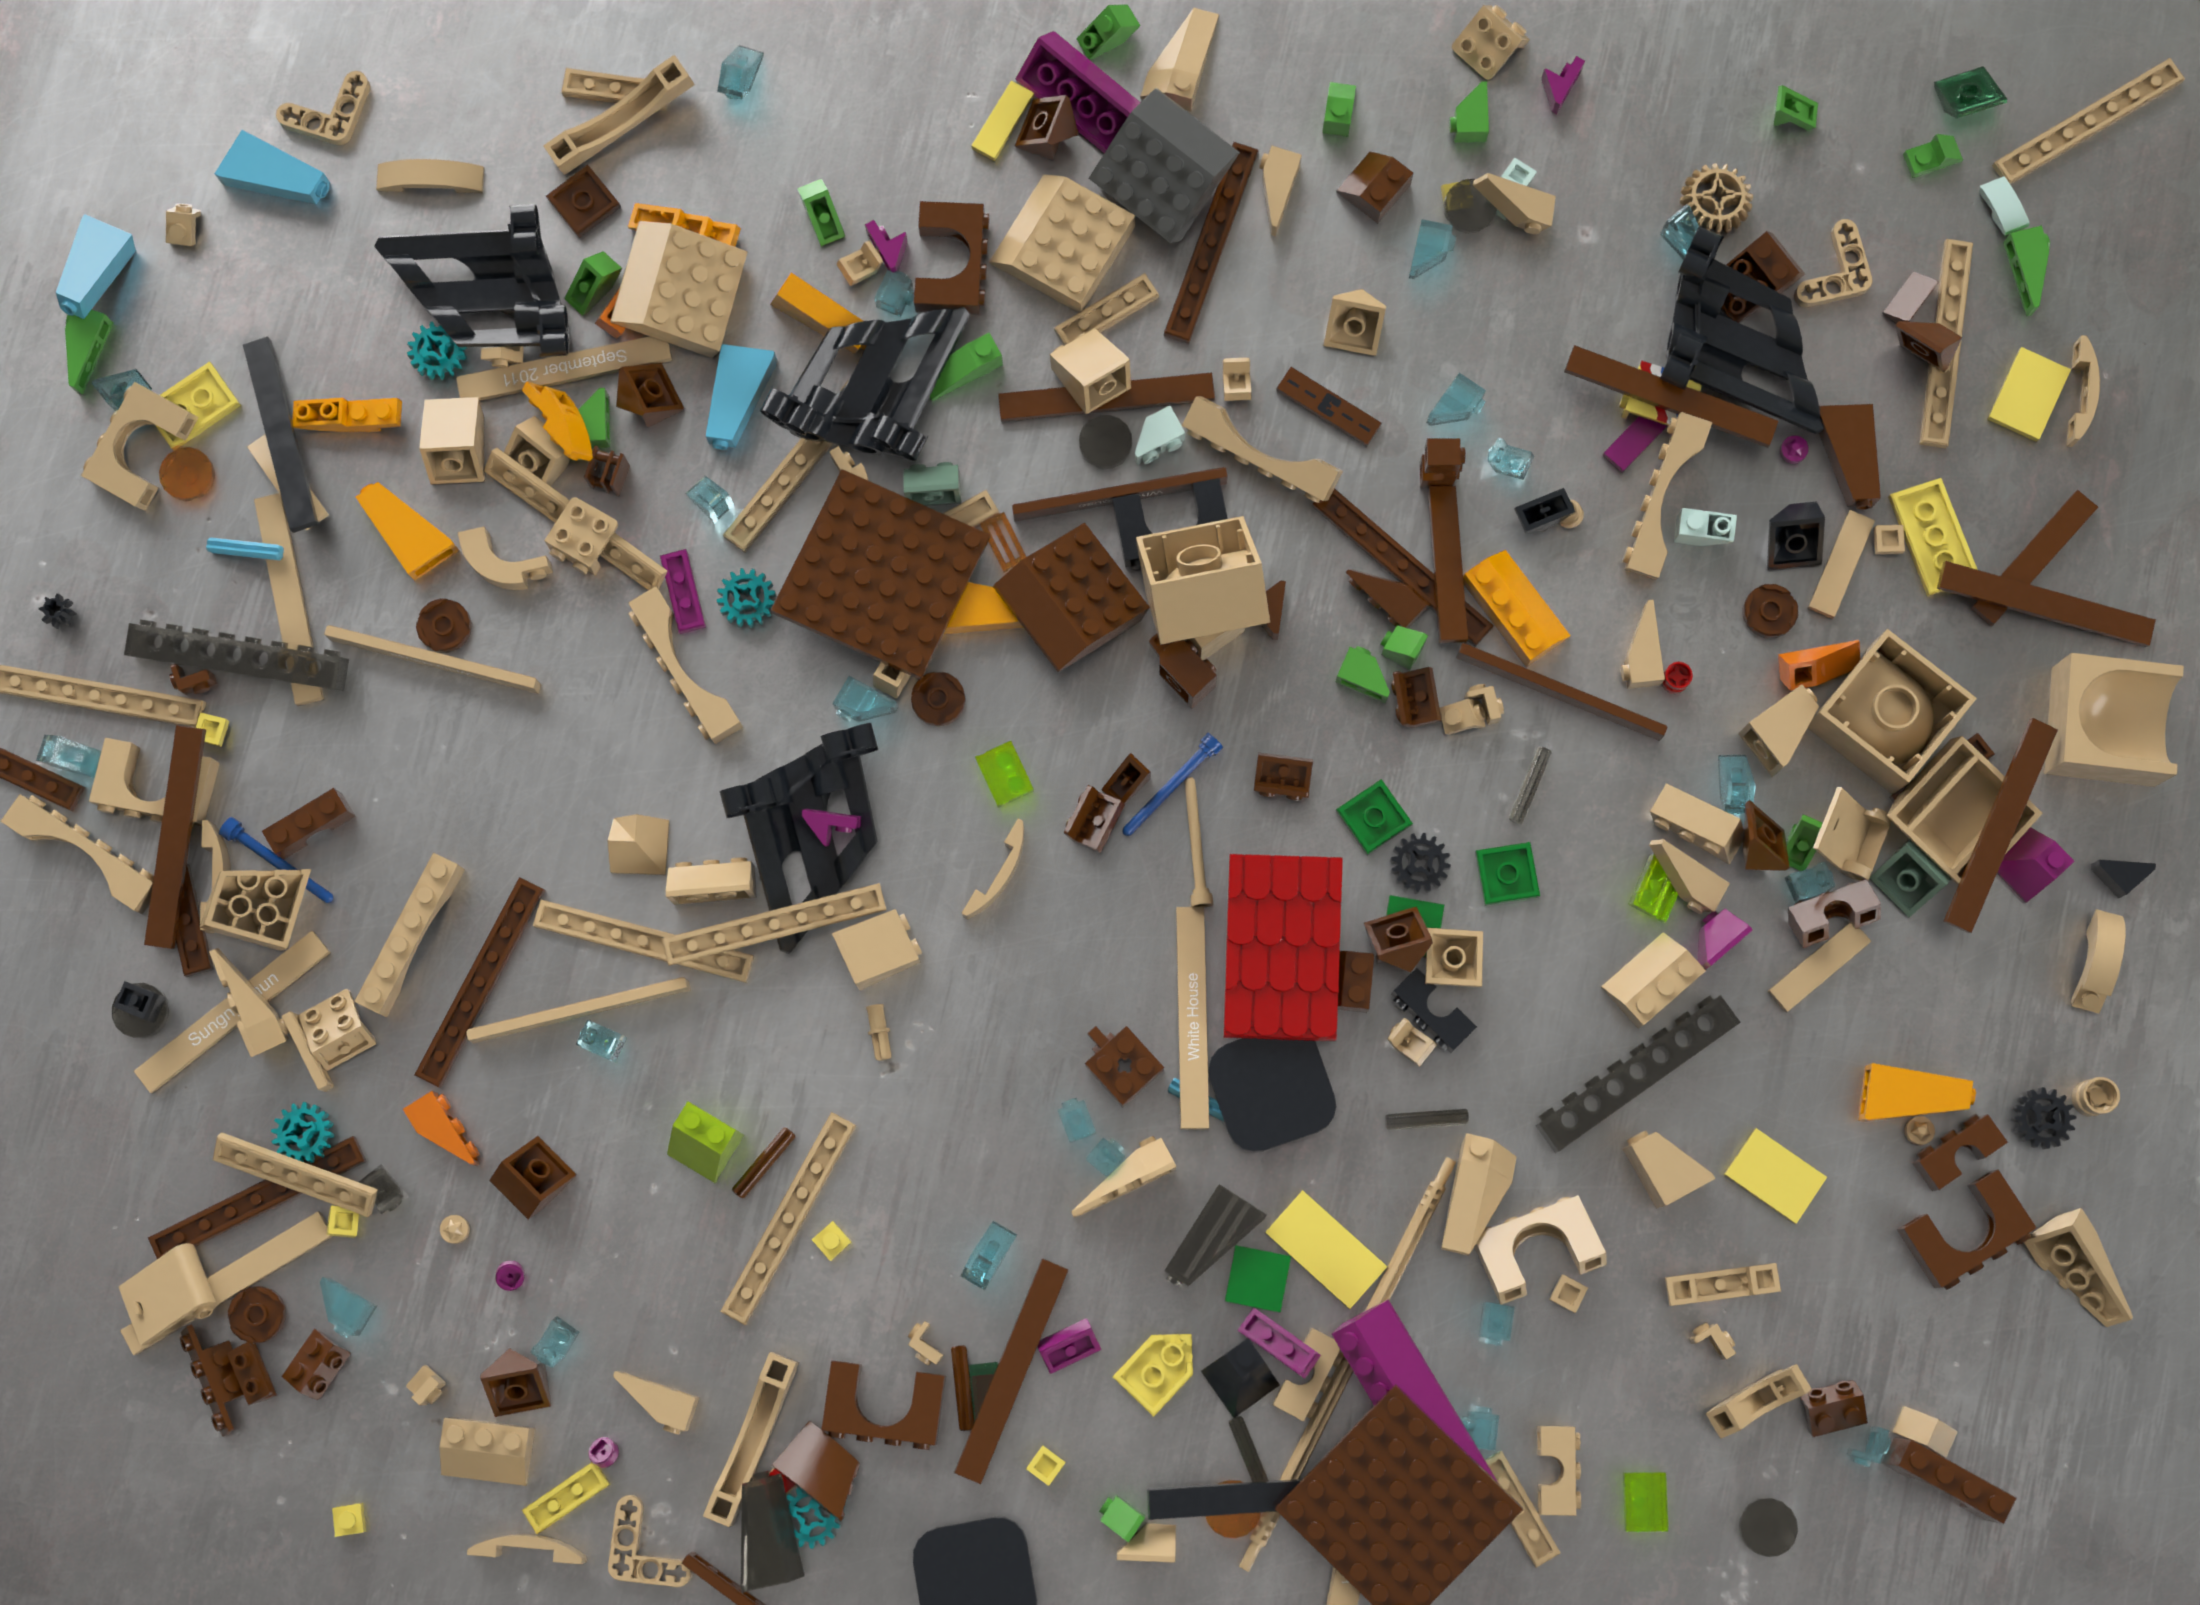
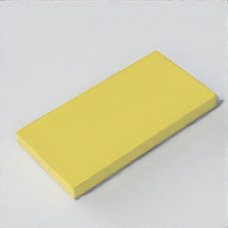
M1942 478L1888 496L1898 524L1903 525L1904 539L1927 596L1943 592V590L1937 589L1943 562L1948 561L1977 569Z
M1303 1190L1265 1232L1348 1309L1354 1306L1387 1268L1378 1257Z

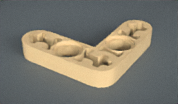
M352 71L344 78L330 115L293 103H284L278 107L276 118L286 130L334 145H344L350 141L370 91V82L364 73ZM360 80L362 86H357L354 91L352 83H357ZM345 103H353L355 107L351 113L344 114L341 112V107ZM292 112L296 118L301 119V122L299 123V121L294 118H289L288 121H286L284 116L290 115ZM311 119H319L321 121L319 128L315 130L307 128V124ZM341 127L344 133H338L336 137L333 131L339 130Z
M1842 219L1835 224L1831 232V239L1841 273L1801 282L1794 293V300L1799 306L1810 308L1861 296L1871 287L1872 275L1858 228L1853 221ZM1841 228H1844L1846 232H1850L1847 237L1848 245L1842 247L1846 243L1844 234H1839ZM1848 251L1855 252L1858 255L1859 261L1855 264L1847 262L1845 253ZM1858 268H1861L1857 272L1858 279L1860 281L1864 280V284L1862 285V287H1860L1859 284L1853 283L1856 279L1855 270H1857ZM1829 282L1837 283L1840 287V292L1838 294H1830L1826 289V284ZM1818 285H1820V292L1814 293L1810 299L1807 296L1801 295L1805 289H1807L1808 293L1816 292L1819 288Z
M635 1495L622 1497L618 1501L615 1511L608 1563L610 1575L619 1581L681 1587L691 1580L693 1572L681 1564L682 1559L638 1555L644 1504ZM629 1500L633 1501V1506H637V1511L632 1512L630 1521H636V1526L631 1524L620 1525V1519L623 1521L627 1520V1511L623 1510V1505L628 1504ZM623 1529L630 1530L634 1535V1540L629 1546L622 1545L618 1540V1535ZM616 1549L621 1551L632 1550V1556L629 1554L625 1555V1564L629 1565V1570L624 1571L623 1575H620L619 1569L615 1568V1564L621 1562L622 1553L616 1554ZM651 1561L658 1566V1574L655 1578H647L644 1575L643 1566L646 1562ZM664 1563H668L667 1570H675L678 1565H681L682 1571L686 1572V1576L682 1577L680 1581H676L675 1575L667 1574L665 1575L666 1581L661 1580L664 1574Z

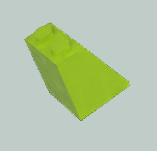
M687 1101L672 1126L667 1155L716 1183L744 1134Z

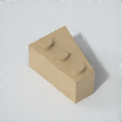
M1667 783L1650 810L1654 824L1665 831L1671 830L1685 841L1695 844L1729 865L1743 842L1744 829L1740 818Z

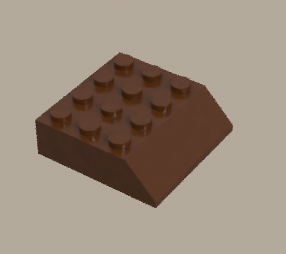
M1086 523L1081 524L1022 559L993 585V588L1057 672L1062 671L1141 622L1150 608Z

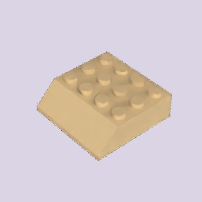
M1043 174L989 263L1079 313L1089 303L1135 228V215L1067 177Z
M640 221L610 322L713 358L721 349L748 252L674 224Z
M1963 736L1952 738L1896 797L1887 817L1959 885L2005 776ZM2029 799L2006 853L2043 814Z

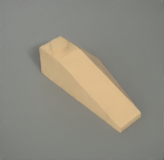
M1193 8L1147 72L1140 96L1141 99H1145L1155 88H1158L1183 109L1192 111L1219 14Z
M219 948L209 951L220 982L224 988L228 987L230 990L227 993L230 1008L240 1015L239 1022L236 1024L250 1057L286 1042L289 1039L287 1034L290 1032L283 1018L280 1019L275 1009Z
M1466 1133L1463 1139L1441 1246L1442 1250L1469 1256L1512 1183L1517 1157L1493 1139Z
M1152 1136L1139 1142L1141 1148L1136 1149L1071 1212L1073 1217L1076 1218L1175 1171L1176 1164L1163 1139L1156 1140Z
M2082 1208L2058 1215L2030 1234L2032 1237L2024 1243L2036 1263L2044 1271L2048 1269L2060 1280L2058 1284L2065 1290L2069 1288L2080 1298V1304L2104 1326L2109 1327L2132 1320L2133 1315L2099 1236Z

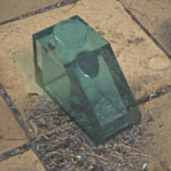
M739 45L721 64L717 92L725 94L730 99L742 100L751 91L764 52Z
M1421 220L1409 274L1410 279L1417 278L1443 262L1448 251L1453 252L1456 236L1451 235L1453 225Z
M1459 372L1430 412L1426 423L1434 426L1468 420L1473 413L1478 415L1486 403L1483 400L1486 390Z
M848 676L832 703L837 710L836 715L848 722L851 719L862 722L895 713L898 709L896 701L851 676Z
M44 735L36 761L95 778L101 751L61 736Z
M1719 755V792L1723 811L1734 815L1745 813V803L1749 800L1754 803L1756 787L1747 756Z
M992 1221L970 1255L961 1277L985 1290L996 1274L1017 1234Z
M322 1277L320 1281L328 1321L335 1325L333 1330L346 1338H349L350 1335L360 1336L377 1306L332 1278Z

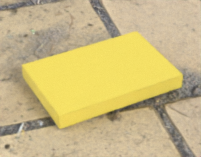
M2021 347L1987 420L2037 442L2044 431L2071 369Z
M209 361L160 394V396L199 417L186 441L157 425L155 426L171 449L175 451L239 408L241 404Z
M1757 1128L1753 1130L1724 1173V1176L1794 1224H1797L1827 1179L1824 1174Z

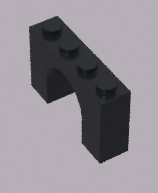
M1220 479L1193 483L1192 493L1198 517L1196 525L1228 519ZM1138 493L1113 498V510L1125 567L1141 569L1136 537L1153 533L1145 523L1140 495Z

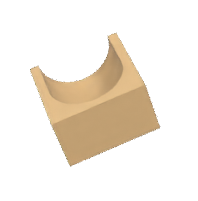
M1244 516L1136 537L1145 594L1160 644L1270 623L1262 563Z
M1887 629L1869 646L1859 663L1814 715L1808 729L1889 793L1893 794L1913 779L1977 698Z
M2070 653L2054 665L2051 671L2048 725L2058 729L2045 760L2044 774L2156 787L2176 776L2178 764L2171 763L2168 759L2165 745V728L2169 703L2178 681L2183 677L2184 666Z

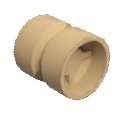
M2092 1078L2076 1085L2071 1095L2072 1104L2080 1114L2085 1116L2106 1114L2118 1106L2120 1091L2117 1085L2108 1078Z

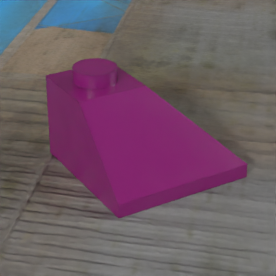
M2030 827L2005 854L1997 874L2027 903L2059 877L2075 861L2056 841Z
M1723 909L1719 913L1716 910L1711 912L1702 920L1705 925L1699 929L1697 961L1706 970L1753 929L1727 909Z

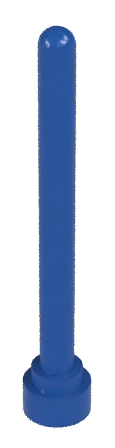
M1208 732L1200 740L1201 744L1198 746L1200 749L1123 827L1122 832L1125 836L1132 835L1207 756L1209 758L1213 754L1216 756L1223 749L1221 743Z
M234 817L228 818L221 826L219 835L228 841H239L278 870H298L245 833L242 823ZM308 878L305 889L325 903L333 901L332 893L311 878Z

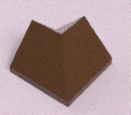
M1063 95L1033 99L1015 147L1053 160L1061 141L1079 135L1070 98Z
M1898 321L1895 325L1899 343L1902 347L1942 372L1948 369L1962 340L1961 336L1940 323Z
M662 363L624 366L619 369L616 407L641 415L647 428L685 409Z
M1747 801L1745 803L1743 837L1745 870L1786 871L1790 867L1784 829L1752 801Z
M1417 906L1364 922L1373 954H1375L1376 964L1386 962L1412 972L1433 944L1431 935Z
M509 1348L480 1375L495 1417L551 1407L545 1362L537 1364Z

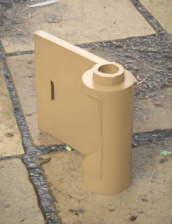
M1837 787L1813 848L1845 876L1856 881L1864 879L1869 881L1892 821L1887 817L1888 813L1879 808H1872V811L1866 810L1843 788Z
M190 1243L171 1249L119 1286L141 1346H145L186 1316L203 1319L210 1316L217 1306L195 1246Z

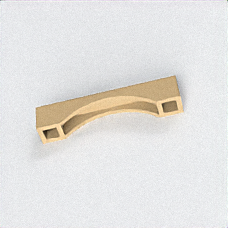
M674 54L655 67L633 91L614 106L585 123L563 131L543 146L557 167L566 175L695 84Z
M1202 396L1195 397L1182 424L1183 427L1188 429V435L1198 440H1201L1202 437L1210 440V446L1223 453L1226 450L1234 453V459L1245 465H1248L1249 462L1257 465V471L1270 478L1273 475L1281 478L1282 485L1292 490H1295L1296 487L1306 492L1305 497L1317 503L1320 500H1329L1343 473L1342 470L1321 459L1291 462L1276 459L1260 452L1238 433L1225 408Z
M1683 412L1677 416V419L1672 417L1667 433L1671 434L1669 443H1663L1658 459L1662 460L1660 469H1654L1649 485L1653 486L1651 495H1645L1640 510L1644 511L1642 521H1636L1631 536L1636 537L1633 547H1627L1622 561L1627 563L1626 571L1653 580L1659 578L1668 553L1661 530V507L1665 491L1677 470L1688 459L1704 448L1712 422Z
M657 586L630 601L628 604L633 611L628 613L636 627L643 626L646 631L642 635L650 650L654 647L657 649L660 656L656 660L663 671L669 670L674 678L670 680V683L678 695L682 692L684 693L688 701L683 704L691 717L697 715L702 724L697 727L705 740L711 738L717 744L742 729V724L726 699L700 688L682 670L673 646L672 626L674 614Z
M19 794L0 822L32 841L45 839L59 840L80 847L101 868L108 882L111 896L138 913L143 914L150 905L153 874L145 869H142L140 872L132 867L135 862L121 853L116 857L110 853L111 846L100 839L95 843L88 838L90 832L77 824L74 828L66 823L68 820L66 816L55 809L50 813L44 809L46 803L34 795L27 798Z
M433 852L354 1002L382 1016L388 1017L400 994L408 967L420 941L436 914L452 895L465 871L464 868Z
M769 1352L740 1433L712 1492L703 1517L727 1527L734 1526L799 1362L777 1353Z

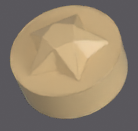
M1570 500L1575 513L1559 522L1564 528H1574L1583 520L1584 511L1575 500Z
M1918 1116L1906 1123L1904 1133L1907 1140L1912 1144L1924 1145L1933 1139L1935 1127L1928 1118Z
M459 1215L446 1217L440 1225V1234L449 1243H461L467 1239L470 1233L468 1221Z

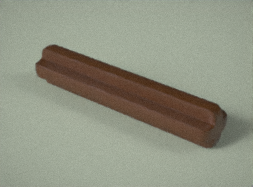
M786 1127L782 1128L733 1186L732 1191L738 1197L745 1198L795 1139V1134Z
M959 1345L951 1348L960 1431H969L974 1424L967 1348L964 1345Z

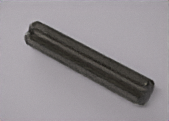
M1541 746L1538 747L1509 816L1510 821L1516 824L1524 822L1551 757V750Z
M1467 1109L1396 1113L1385 1116V1124L1388 1130L1463 1125L1469 1122Z
M1237 1416L1230 1419L1229 1426L1252 1482L1269 1481L1243 1417Z

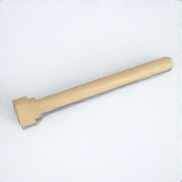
M1187 777L1184 784L1195 882L1193 895L1190 896L1191 907L1205 908L1213 906V895L1209 893V888H1206L1196 783L1193 777Z

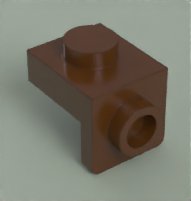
M177 664L170 666L172 674L169 677L175 690L178 689V691L185 695L193 692L194 694L205 693L210 690V686L217 684L214 673L207 669L185 676L182 667Z

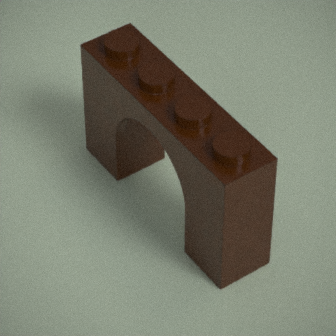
M920 201L918 223L920 236L957 239L969 250L970 259L965 269L951 278L915 277V312L941 309L955 310L965 307L969 314L979 315L980 306H985V289H981V280H986L987 264H982L983 255H988V239H984V229L989 230L990 214L985 213L984 204Z
M1999 1169L1992 1170L1967 1185L1983 1209L1988 1222L1986 1237L1976 1249L1970 1252H1963L1951 1247L1943 1239L1928 1214L1919 1215L1897 1229L1934 1288L1944 1287L1948 1290L1961 1282L1958 1277L1966 1272L1969 1275L1978 1272L1984 1267L1982 1262L1990 1257L1996 1260L2008 1252L2006 1247L2014 1242L2016 1245L2024 1243L2032 1237L2030 1232L2037 1228Z
M831 1361L821 1430L828 1431V1435L833 1438L845 1439V1433L856 1435L857 1441L873 1442L874 1437L885 1439L884 1444L901 1446L902 1441L913 1442L912 1448L930 1450V1445H937L946 1375L916 1372L912 1404L909 1412L898 1423L882 1426L868 1420L861 1412L858 1404L862 1364Z
M1894 1438L1882 1461L1883 1465L1901 1475L1920 1480L1961 1502L1959 1507L1985 1521L2004 1524L2017 1499L2013 1495L1910 1439Z

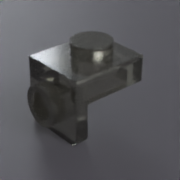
M382 1164L359 1181V1183L378 1189L375 1204L381 1214L387 1210L389 1212L393 1211L402 1203V1198L404 1197L403 1188Z

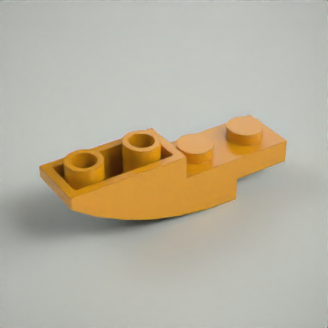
M526 381L522 391L529 398V403L542 411V417L547 420L543 428L550 434L551 441L560 445L564 449L563 453L568 458L578 461V459L591 461L593 455L588 431L572 399L564 391Z
M344 398L296 400L293 404L292 422L294 428L306 430L381 432V428L401 427L402 400L399 398L347 401Z

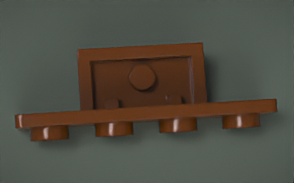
M191 1324L181 1331L180 1344L184 1352H188L192 1360L190 1363L191 1372L196 1379L199 1378L202 1385V1399L206 1405H210L213 1413L211 1416L212 1424L217 1432L220 1431L222 1437L234 1430L224 1404L244 1396L227 1355V1352L233 1350L230 1340L202 1350Z

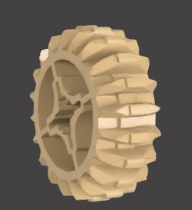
M1715 163L1710 170L1705 164L1702 166L1701 172L1696 169L1693 171L1692 177H1687L1685 180L1686 186H1683L1680 192L1683 195L1680 198V204L1684 205L1682 214H1690L1687 222L1695 221L1696 230L1699 226H1703L1707 230L1714 229V233L1720 234L1722 229L1728 234L1731 232L1732 227L1737 229L1740 227L1741 221H1746L1748 217L1747 212H1750L1752 209V204L1749 202L1752 201L1753 194L1748 193L1751 189V184H1743L1746 179L1745 175L1736 176L1737 168L1730 172L1727 171V164L1722 169H1719L1717 163ZM1711 183L1709 190L1696 193L1700 186ZM1714 194L1718 198L1717 201H1715V198H1712ZM1736 205V209L1733 212L1722 216L1724 208Z

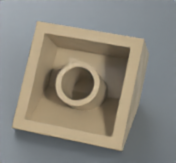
M533 416L515 426L504 453L549 486H552L565 471L571 459L563 453L564 449L560 445L551 441L550 434L543 428L545 423L536 416Z

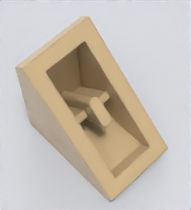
M1903 1406L1892 1432L1905 1439L1913 1440L1936 1454L1947 1458L1958 1431L1937 1418Z

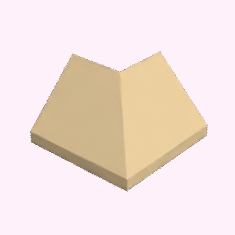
M1363 289L1333 296L1323 346L1376 356L1386 306Z
M639 814L614 818L607 840L610 873L666 875L669 820Z
M1427 928L1433 944L1426 952L1425 984L1482 987L1483 931Z
M1144 1524L1129 1542H1125L1117 1550V1560L1175 1562L1176 1525Z

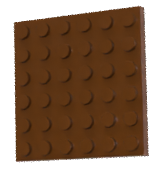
M841 469L771 608V613L921 680L990 540V534Z
M1395 1384L1276 1506L1275 1510L1372 1605H1430L1523 1511V1507Z

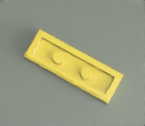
M1010 81L971 145L972 150L995 161L1034 98V92Z
M591 1462L522 1509V1512L536 1534H539L611 1484L601 1468Z

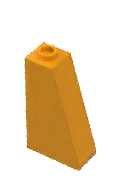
M792 272L770 304L823 336L831 327L847 326L863 321ZM853 345L844 348L855 354L859 348L864 350L866 345Z
M379 482L366 485L361 489L360 494L355 496L405 571L414 581L459 551L450 538Z
M969 582L944 634L1024 627L993 587Z
M1871 1063L1865 1066L1858 1121L1867 1122L1964 1111L1970 1109V1105L1974 1104L1976 1089L1973 1088L1972 1080Z

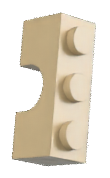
M1314 1328L1310 1329L1304 1341L1306 1345L1321 1355L1313 1367L1311 1379L1302 1385H1296L1285 1379L1272 1403L1273 1406L1303 1422L1306 1417L1312 1418L1319 1404L1315 1402L1319 1391L1324 1393L1332 1379L1327 1376L1332 1365L1338 1367L1344 1355L1334 1339Z
M1537 1426V1455L1552 1456L1560 1465V1475L1555 1482L1551 1484H1537L1538 1514L1576 1516V1509L1581 1508V1493L1576 1491V1480H1580L1581 1477L1580 1462H1576V1450H1580V1433H1575V1427Z

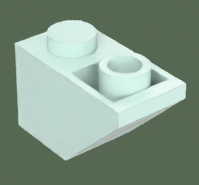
M1171 406L1146 417L1135 450V462L1137 465L1142 462L1145 464L1151 463L1159 457L1158 454L1166 450L1169 452L1175 451L1183 445L1185 431Z
M1682 508L1676 518L1674 543L1695 546L1733 543L1737 515Z

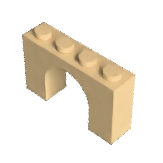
M134 382L125 391L124 401L120 408L112 414L108 429L99 437L95 452L86 460L81 476L131 505L146 511L159 487L136 475L127 466L124 459V446L127 438L134 430L141 426L157 425L186 441L199 417Z
M105 738L89 802L98 806L97 810L114 814V810L124 811L123 815L140 819L141 815L151 816V821L162 823L165 797L157 801H143L134 790L133 776L140 747L131 742ZM202 756L192 829H194V825L202 826V820H206L220 764L210 757Z
M1579 1195L1572 1198L1564 1197L1558 1200L1556 1204L1545 1208H1535L1527 1215L1519 1218L1511 1217L1501 1225L1484 1229L1474 1248L1500 1305L1527 1295L1526 1282L1515 1261L1514 1255L1519 1245L1530 1237L1548 1235L1560 1240L1569 1250L1580 1275L1607 1265L1606 1251Z

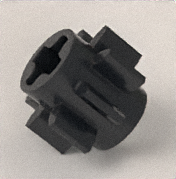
M59 593L55 595V598L49 599L45 597L46 602L43 607H39V610L45 614L41 620L46 624L51 623L56 629H59L60 624L70 626L72 616L77 614L70 608L73 605V601L70 599L64 600L63 596Z

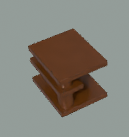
M594 446L593 457L589 461L584 474L585 480L591 489L599 487L605 489L608 494L612 491L616 496L620 497L630 468L624 454L620 453V456H617L614 451L607 453L600 451L598 446ZM603 462H605L606 465L602 477L600 478L598 476L601 471Z

